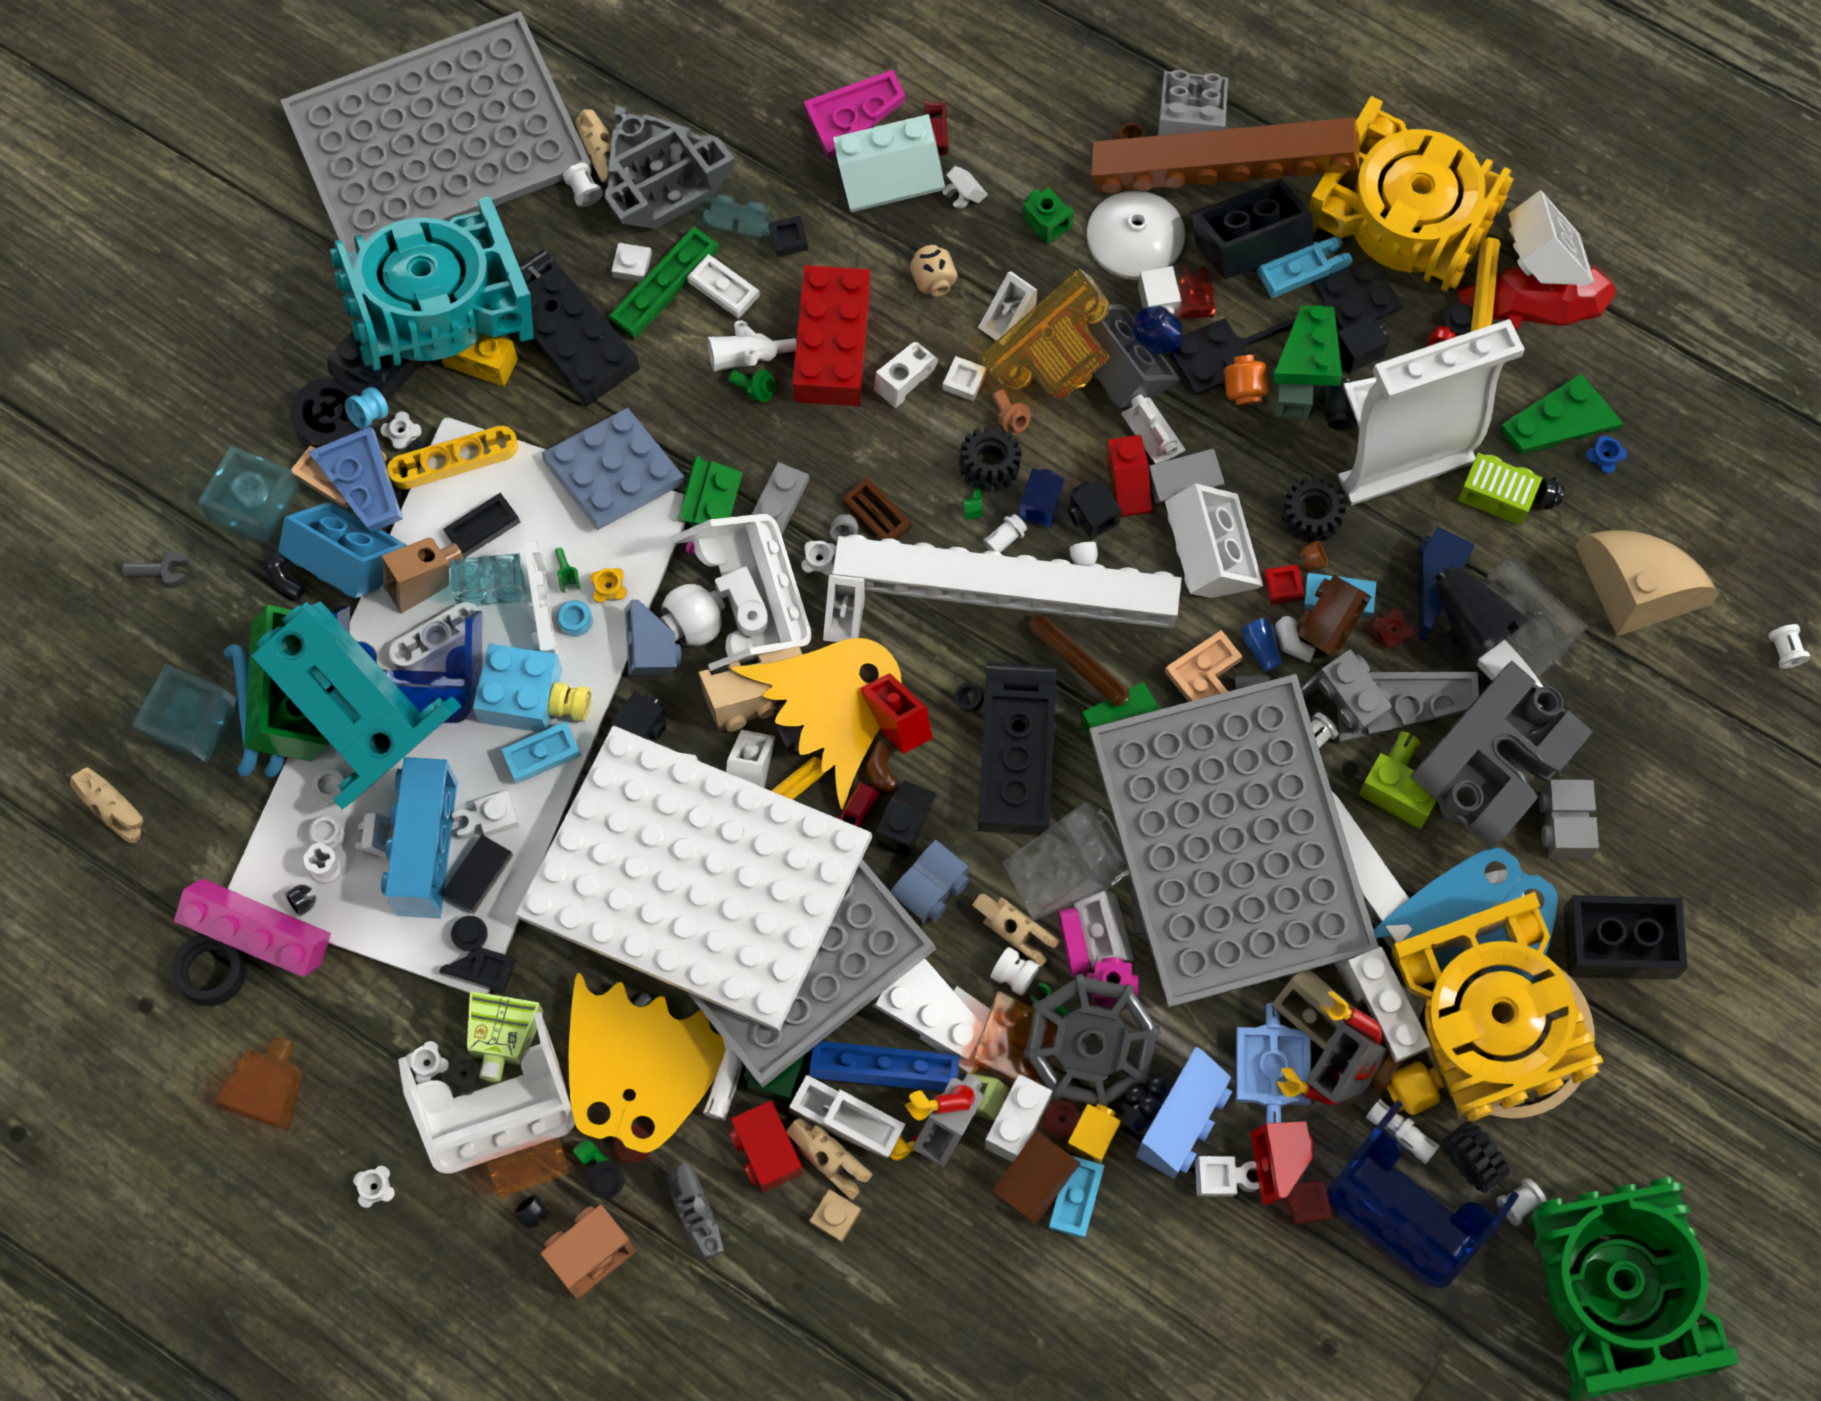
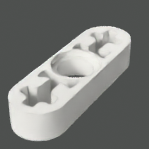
M470 602L460 603L395 640L390 646L389 656L396 669L401 672L415 671L476 636L484 626V619L479 607ZM467 614L469 617H472L473 623L467 626L465 622H462L461 616ZM452 622L453 627H455L457 634H452V631L447 623ZM437 629L445 631L446 639L441 644L432 645L427 641L428 635L432 631ZM419 639H421V642L424 648L426 649L424 653H422L421 648L418 646L416 642ZM403 649L411 652L412 658L406 661L402 657L401 651Z

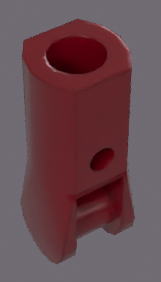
M941 98V102H928V99H924V115H942V118H930L934 131L939 156L946 155L949 148L945 98Z
M858 782L838 819L842 821L847 819L855 823L854 826L861 828L879 795L874 788Z

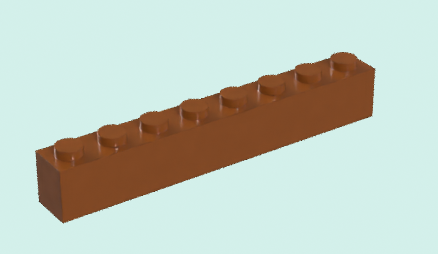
M1355 117L1096 141L1093 143L1091 176L1099 193L1113 194L1123 190L1137 189L1147 191L1157 187L1180 188L1191 184L1212 185L1216 182H1246L1249 179H1279L1282 176L1293 175L1307 177L1316 173L1333 172L1341 174L1350 170H1359L1360 134Z

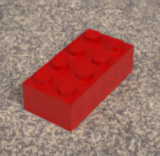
M804 265L793 374L794 403L861 407L871 297V269Z

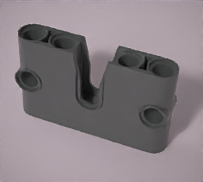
M1512 660L1493 679L1410 775V778L1439 803L1440 811L1446 819L1451 822H1461L1491 850L1504 839L1538 798L1517 769L1499 754L1498 749L1529 773L1548 782L1555 772L1559 773L1593 732L1570 710L1566 711L1563 708L1564 701L1558 690L1550 686H1537L1535 684L1536 681ZM1538 703L1544 707L1545 711L1539 707ZM1457 797H1460L1466 806L1460 804Z

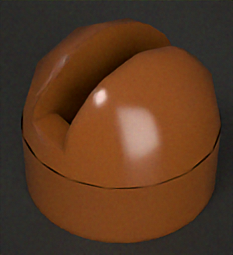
M1319 541L1312 542L1301 550L1299 557L1300 559H1307L1302 564L1307 570L1314 571L1328 566L1327 555Z

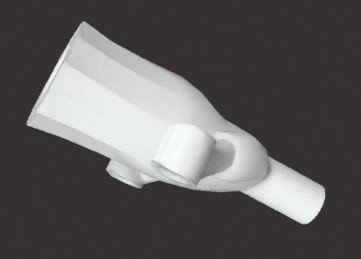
M742 320L734 323L736 336L707 338L709 360L713 372L753 366L758 361L769 362L777 354L796 352L797 344L796 338L773 341L763 334H756Z

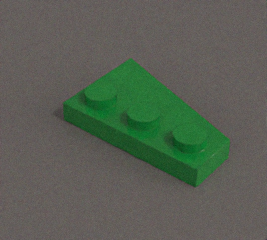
M1301 306L1275 370L1273 383L1340 386L1342 370L1335 309L1329 306Z
M1580 374L1503 423L1500 431L1520 455L1559 446L1560 442L1576 438L1580 440L1590 438L1595 433L1607 430L1609 432L1617 431L1622 428L1624 423L1586 378Z

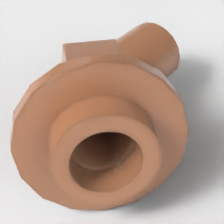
M1004 389L992 394L1000 411V414H998V424L1005 432L1008 431L1012 435L1023 432L1031 419L1030 409L1023 403L1011 405Z

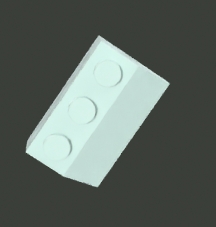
M929 114L833 137L851 213L946 190Z

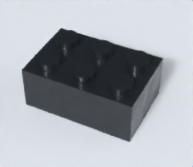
M1281 178L1192 213L1195 244L1224 280L1314 245L1312 213Z
M1573 895L1564 906L1567 974L1570 977L1676 980L1688 969L1682 898Z

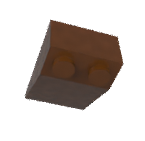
M1333 575L1331 580L1324 578L1315 593V596L1319 598L1313 610L1307 608L1304 611L1297 626L1301 628L1298 634L1300 637L1323 652L1337 657L1372 596Z

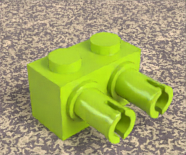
M1400 732L1389 755L1386 756L1380 753L1358 796L1422 829L1437 801L1410 778L1414 770L1408 768L1407 765L1420 745L1419 739L1413 736L1408 746L1404 747L1410 733Z

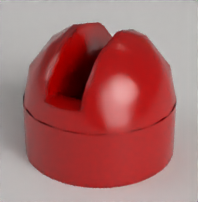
M1439 326L1430 334L1427 346L1455 338L1456 334L1454 331H1450V328L1447 326Z

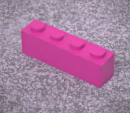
M203 878L183 889L174 922L302 977L307 976L321 966L331 933Z

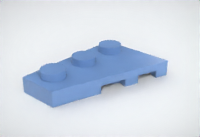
M371 427L308 452L371 532L403 520L376 433Z

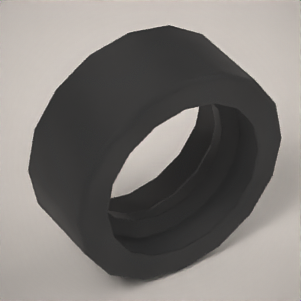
M204 934L192 937L185 942L174 956L172 965L174 983L189 1000L203 1006L220 1005L236 996L244 984L247 971L244 957L238 949ZM209 950H218L224 953L229 959L231 967L226 980L217 988L211 990H200L193 986L188 975L189 966L193 960L201 953Z

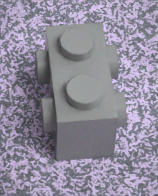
M1350 649L1323 667L1316 678L1322 693L1328 699H1332L1339 708L1338 712L1341 719L1349 728L1353 727L1358 734L1384 716L1392 708V705L1389 702L1391 696L1387 689L1381 683L1376 684L1368 674L1370 668L1365 659L1359 654L1355 656Z

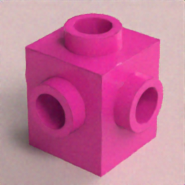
M1103 958L1101 962H1095L1093 973L1086 974L1087 978L1106 982L1120 981L1119 984L1124 986L1129 983L1134 987L1136 996L1138 995V975H1132V963H1123L1121 958ZM1087 993V995H1092V1004L1111 1008L1116 1001L1115 998Z

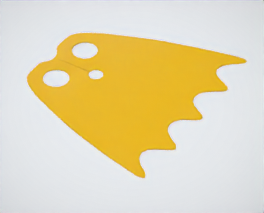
M577 973L574 983L569 1034L570 1103L577 1129L585 1135L598 1139L616 1136L627 1148L639 1152L648 1153L657 1149L673 1135L712 1085L726 1049L723 1046L724 1038L711 1030L709 1020L701 1009L687 1019L678 1020L670 1015L666 999L663 995L658 996L647 1006L637 1007L629 1001L622 982L615 984L605 994L596 996L586 987L582 974ZM626 1089L635 1091L636 1097L633 1101L624 1100L623 1092ZM595 1102L607 1104L611 1114L606 1123L596 1125L590 1122L587 1117V1109L591 1104ZM647 1116L652 1119L655 1130L649 1138L640 1139L632 1133L631 1124L635 1118Z

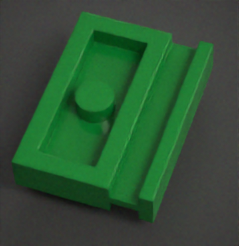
M696 456L691 466L676 521H685L691 523V526L694 527L710 519L731 517L743 472L713 461L707 462L702 460V457Z

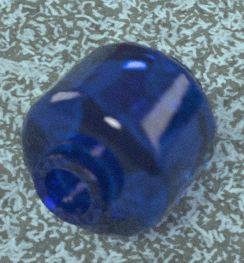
M1153 305L1142 309L1137 314L1133 326V335L1150 353L1159 355L1170 353L1178 347L1182 340L1183 326L1180 320L1165 306Z

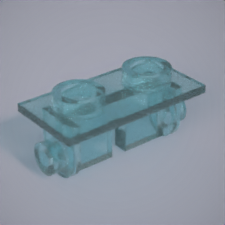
M716 194L715 199L705 198V201L712 205L711 210L706 209L703 216V222L709 223V227L732 231L734 219L740 220L737 232L759 238L761 235H768L769 223L765 222V218H773L774 215L766 210L767 205L753 201H747V206L734 204L735 198Z

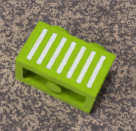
M1477 453L1458 501L1522 526L1542 477L1535 475L1527 468H1517L1506 464L1494 455Z

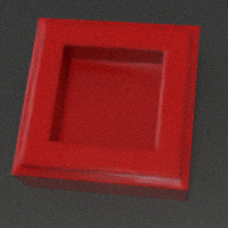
M1298 564L1264 569L1263 576L1270 605L1304 600L1305 591Z

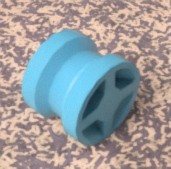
M368 387L361 392L360 396H351L345 401V409L349 419L360 429L369 427L372 424V420H381L388 415V406L384 397L373 387Z

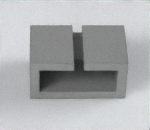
M1550 780L1545 789L1539 794V810L1541 813H1545L1546 825L1542 826L1541 840L1543 847L1548 848V858L1591 859L1599 849L1597 817H1589V813L1596 811L1594 780Z

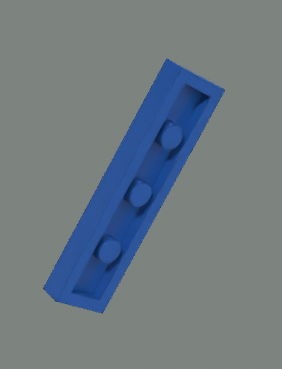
M821 1041L813 1047L809 1076L815 1079L944 1091L950 1080L958 1076L959 1055Z

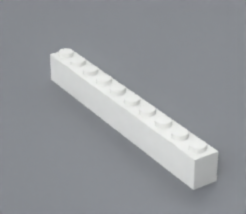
M855 534L848 535L847 537L838 536L833 575L864 579L865 591L1173 629H1175L1178 615L1182 578L1174 577L1168 572L1140 573L1137 569L1129 567L1121 568L1120 570L1107 569L1103 565L1096 563L1082 566L1071 564L1069 561L1055 559L1051 562L1041 561L1029 555H1020L1016 558L1003 556L995 551H985L983 553L969 552L962 547L941 549L935 548L928 543L908 545L901 544L894 539H882L881 541L867 540L865 537Z

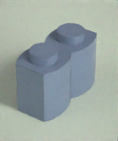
M935 840L923 852L915 864L901 877L890 893L906 912L922 926L929 920L935 922L947 907L944 904L945 900L952 893L956 896L959 895L969 883L970 879L967 877L969 866Z

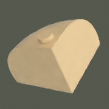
M1609 530L1584 535L1575 546L1617 636L1710 606L1718 595L1717 589L1702 567L1683 550L1661 538L1635 531Z

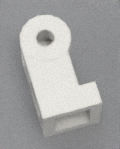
M914 342L876 372L874 390L893 407L897 408L905 401V395L932 373L938 363V359L921 344Z
M747 566L715 579V588L720 599L730 596L737 611V624L740 631L746 636L751 637L762 634L767 627L768 614Z

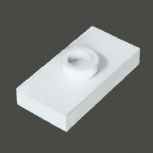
M709 254L687 276L688 283L738 319L760 296L757 288Z

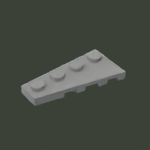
M1369 672L1368 674L1376 684L1381 683L1391 696L1389 702L1392 708L1384 716L1357 734L1353 727L1349 728L1341 719L1338 712L1339 708L1337 707L1338 744L1466 712L1479 697L1478 672Z

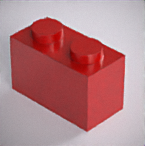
M772 1100L731 1118L734 1130L728 1133L736 1151L744 1150L750 1162L743 1166L752 1186L759 1183L764 1193L803 1175L800 1161Z

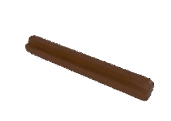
M1037 614L1029 621L1030 631L1111 703L1120 707L1129 700V690L1043 614Z

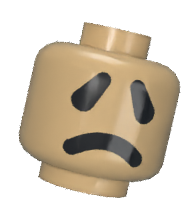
M929 245L919 249L910 263V270L916 286L924 294H932L934 297L943 296L950 291V287L956 282L957 272L949 252L943 248H938L936 245Z

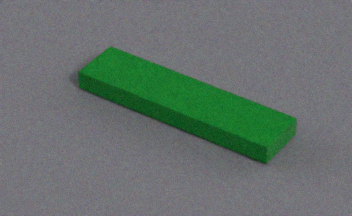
M693 226L608 316L609 322L635 340L688 284L687 276L708 254L713 257L720 250L719 244Z

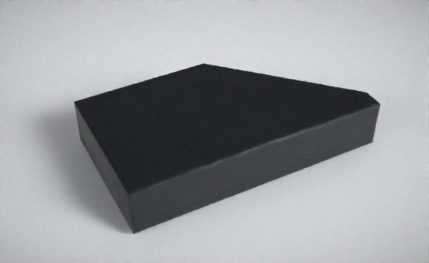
M480 947L468 953L467 956L449 965L442 966L439 973L445 977L504 994L516 959L515 957Z

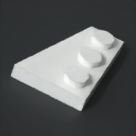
M537 540L523 542L527 569H523L526 590L530 589L532 600L527 601L530 621H536L537 632H532L534 651L557 654L546 567Z
M926 959L922 960L878 995L872 1004L873 1007L953 1054L959 1055V1058L963 1060L969 1059L985 1029Z

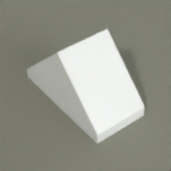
M1008 272L978 328L1003 346L1007 345L1035 314L1037 289L1013 272Z
M829 575L823 641L839 642L846 639L859 638L865 602L864 579Z

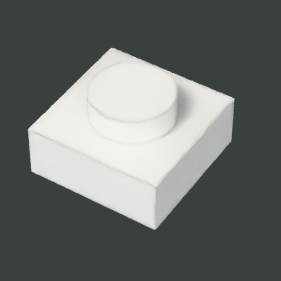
M618 243L611 271L613 278L641 282L647 276L652 256L651 248Z
M955 356L943 382V390L974 401L986 375V367Z

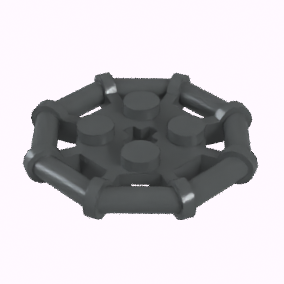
M1083 974L1076 975V979L1043 1000L1037 999L1033 1004L1035 1010L1027 1047L1023 1049L1024 1058L1030 1060L1047 1088L1052 1090L1051 1097L1053 1099L1062 1098L1095 1106L1101 1104L1107 1107L1108 1104L1126 1094L1127 1089L1131 1086L1142 1083L1147 1084L1151 1078L1149 1071L1156 1039L1161 1034L1160 1026L1154 1024L1134 993V987L1129 983L1124 986L1087 978ZM1087 993L1115 998L1116 1001L1111 1008L1088 1003ZM1078 994L1080 995L1081 1005L1071 1009L1064 1016L1054 1011V1009ZM1124 1005L1138 1024L1139 1029L1129 1031L1123 1020L1119 1017L1118 1013ZM1050 1019L1057 1024L1054 1043L1042 1046L1047 1020ZM1090 1033L1097 1034V1039L1102 1041L1101 1047L1095 1046L1093 1052L1087 1051L1086 1044L1081 1043L1083 1037H1089ZM1141 1039L1135 1066L1127 1061L1131 1041ZM1056 1055L1058 1060H1060L1066 1071L1060 1079L1044 1056ZM1120 1069L1129 1073L1104 1090L1103 1080L1108 1078V1075ZM1073 1077L1093 1081L1096 1083L1097 1091L1068 1084Z

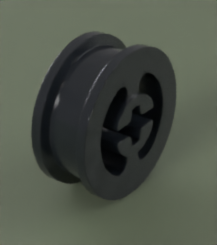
M333 377L314 380L301 388L294 397L290 409L291 421L301 444L306 449L310 445L318 448L363 430L356 427L351 420H347L343 406L339 404H345L347 398L355 395L360 396L361 393ZM312 414L319 431L322 430L323 433L317 432L308 426Z

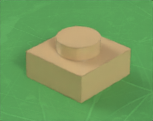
M829 1189L810 1219V1224L842 1243L859 1216L861 1208Z

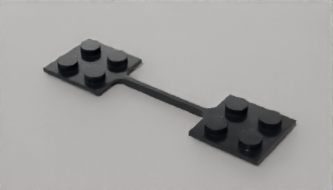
M1372 257L1313 281L1315 288L1324 301L1322 306L1334 307L1335 318L1341 329L1370 315L1377 320L1404 307ZM1226 318L1168 341L1166 346L1195 395L1225 384L1224 369L1234 364V357L1248 355L1245 351L1246 346L1292 328L1296 318L1248 338L1236 336Z

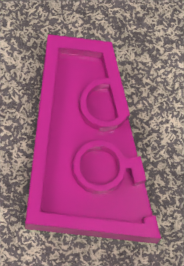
M890 70L804 101V110L829 160L836 155L833 137L872 128L905 103V93L894 71Z

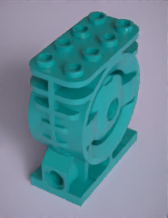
M491 196L478 199L479 211L452 217L450 222L437 218H410L381 228L369 237L366 242H364L362 235L354 236L356 250L346 252L341 239L334 241L335 248L329 249L333 267L339 270L333 272L338 292L342 291L343 294H346L342 296L344 309L347 316H352V319H355L351 321L355 340H360L361 344H364L360 346V351L365 366L371 365L373 371L381 370L380 357L385 355L390 356L393 366L401 365V358L418 361L447 358L469 348L483 333L491 337H497L517 332L521 342L534 339L530 292ZM461 276H463V277L465 278L462 284H461ZM383 284L385 286L386 292L381 287ZM454 297L456 301L451 304L450 300Z

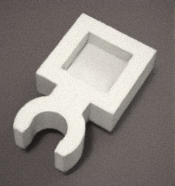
M508 790L474 800L477 809L470 812L466 809H459L452 813L455 822L461 820L469 821L467 827L457 830L460 839L472 837L477 829L482 828L484 835L487 837L520 826Z
M1197 1157L1195 1159L1197 1196H1234L1237 1194V1186L1246 1192L1258 1190L1260 1188L1259 1182L1252 1183L1247 1178V1171H1256L1255 1162L1250 1161L1240 1167H1235V1157Z

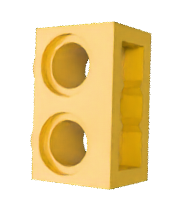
M483 333L469 348L441 360L445 367L505 387L518 358L513 341L500 336L491 337Z

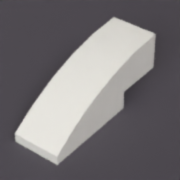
M806 1075L789 1107V1113L799 1118L803 1117L814 1126L819 1125L825 1131L886 1158L891 1154L906 1125L842 1090L838 1092Z

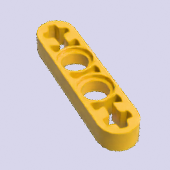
M496 426L398 455L389 462L387 471L395 487L403 490L411 489L508 460L517 453L518 441L512 429L506 426ZM504 438L507 447L500 449L498 439ZM484 442H487L488 449L490 452L488 454L485 453V449L482 444ZM467 446H474L479 449L478 455L470 460L463 459L460 453ZM439 455L446 459L445 465L440 469H431L427 466L430 458ZM420 461L423 473H419L416 462ZM400 468H407V477H401Z

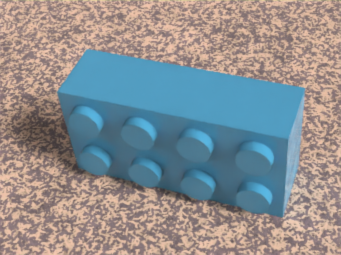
M404 757L402 769H397L395 788L399 790L398 803H393L391 807L390 820L391 824L395 826L393 838L388 837L386 843V858L390 859L388 872H384L382 875L381 892L385 894L388 904H391L398 916L441 919L444 897L442 892L445 889L453 826L452 813L455 810L458 787L457 779L447 759Z

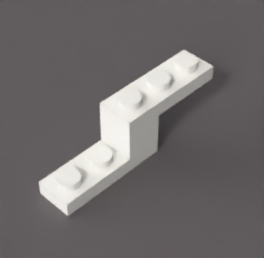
M1382 947L1358 957L1334 963L1355 1007L1366 1004L1373 1019L1379 1024L1382 1037L1395 1063L1426 1051L1431 1047Z

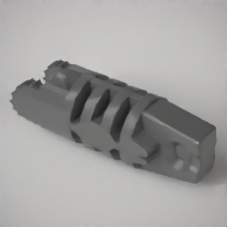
M683 1162L673 1172L668 1174L666 1182L673 1199V1205L677 1209V1215L681 1219L680 1223L685 1229L684 1233L700 1261L707 1260L719 1255L724 1249L717 1221L713 1217V1211L709 1207L705 1191L701 1187L691 1164Z

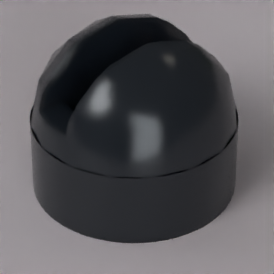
M968 682L956 689L954 699L962 711L973 713L982 707L984 695L976 684ZM968 692H973L974 704L972 705L969 702Z
M297 885L285 892L287 901L300 917L309 912L316 903V894L309 897L306 895L312 890L307 885Z
M533 1194L516 1207L513 1215L525 1227L533 1228L539 1226L536 1220L538 1217L545 1220L546 1208L539 1197Z

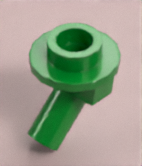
M734 369L728 379L729 382L746 390L751 400H758L762 403L770 401L776 390L775 379L766 369L757 370L752 379Z

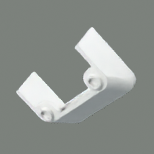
M758 514L710 519L669 537L671 544L693 542L698 559L707 566H719L722 576L747 566L767 610L768 622L765 631L759 636L754 637L746 636L739 628L737 631L730 633L726 638L725 646L728 657L708 664L710 671L728 668L729 664L738 661L741 666L758 661V657L798 645L800 648L810 642L811 629L778 524L770 515ZM728 596L737 624V611L730 596Z
M541 1012L534 1014L541 1044L528 1048L522 1054L520 1064L524 1075L453 1098L449 1086L442 1081L431 1080L416 1085L406 1057L398 1059L404 1096L432 1166L441 1173H454L564 1136L573 1129L575 1122L572 1115L570 1098Z

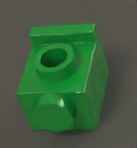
M1050 187L1043 192L1036 189L1025 198L1023 219L1046 245L1073 228L1074 210L1071 207L1068 208Z

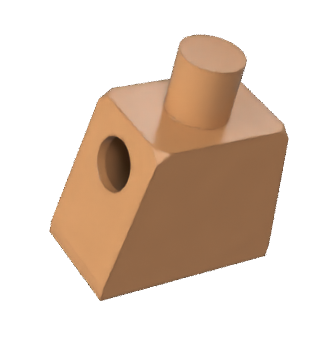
M428 537L383 555L384 589L399 612L402 614L445 589L449 585V568L464 561L462 552L456 543L439 549L434 539Z

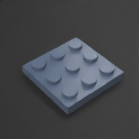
M629 408L542 452L543 462L597 530L684 484L682 473Z

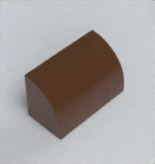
M1036 1130L992 1191L1037 1224L1078 1168L1080 1162Z

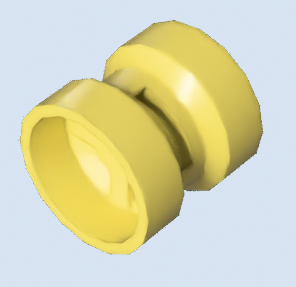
M555 682L549 699V716L562 717L568 715L573 720L585 722L591 704V688L585 686L570 688L567 683Z

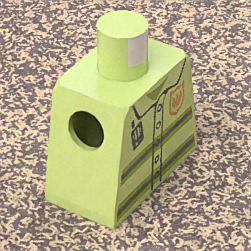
M471 991L467 1050L472 1057L483 1059L479 1078L500 1082L504 1063L521 1065V1056L530 1048L537 1031L534 1014L541 1012L543 1016L544 1011L539 1002Z

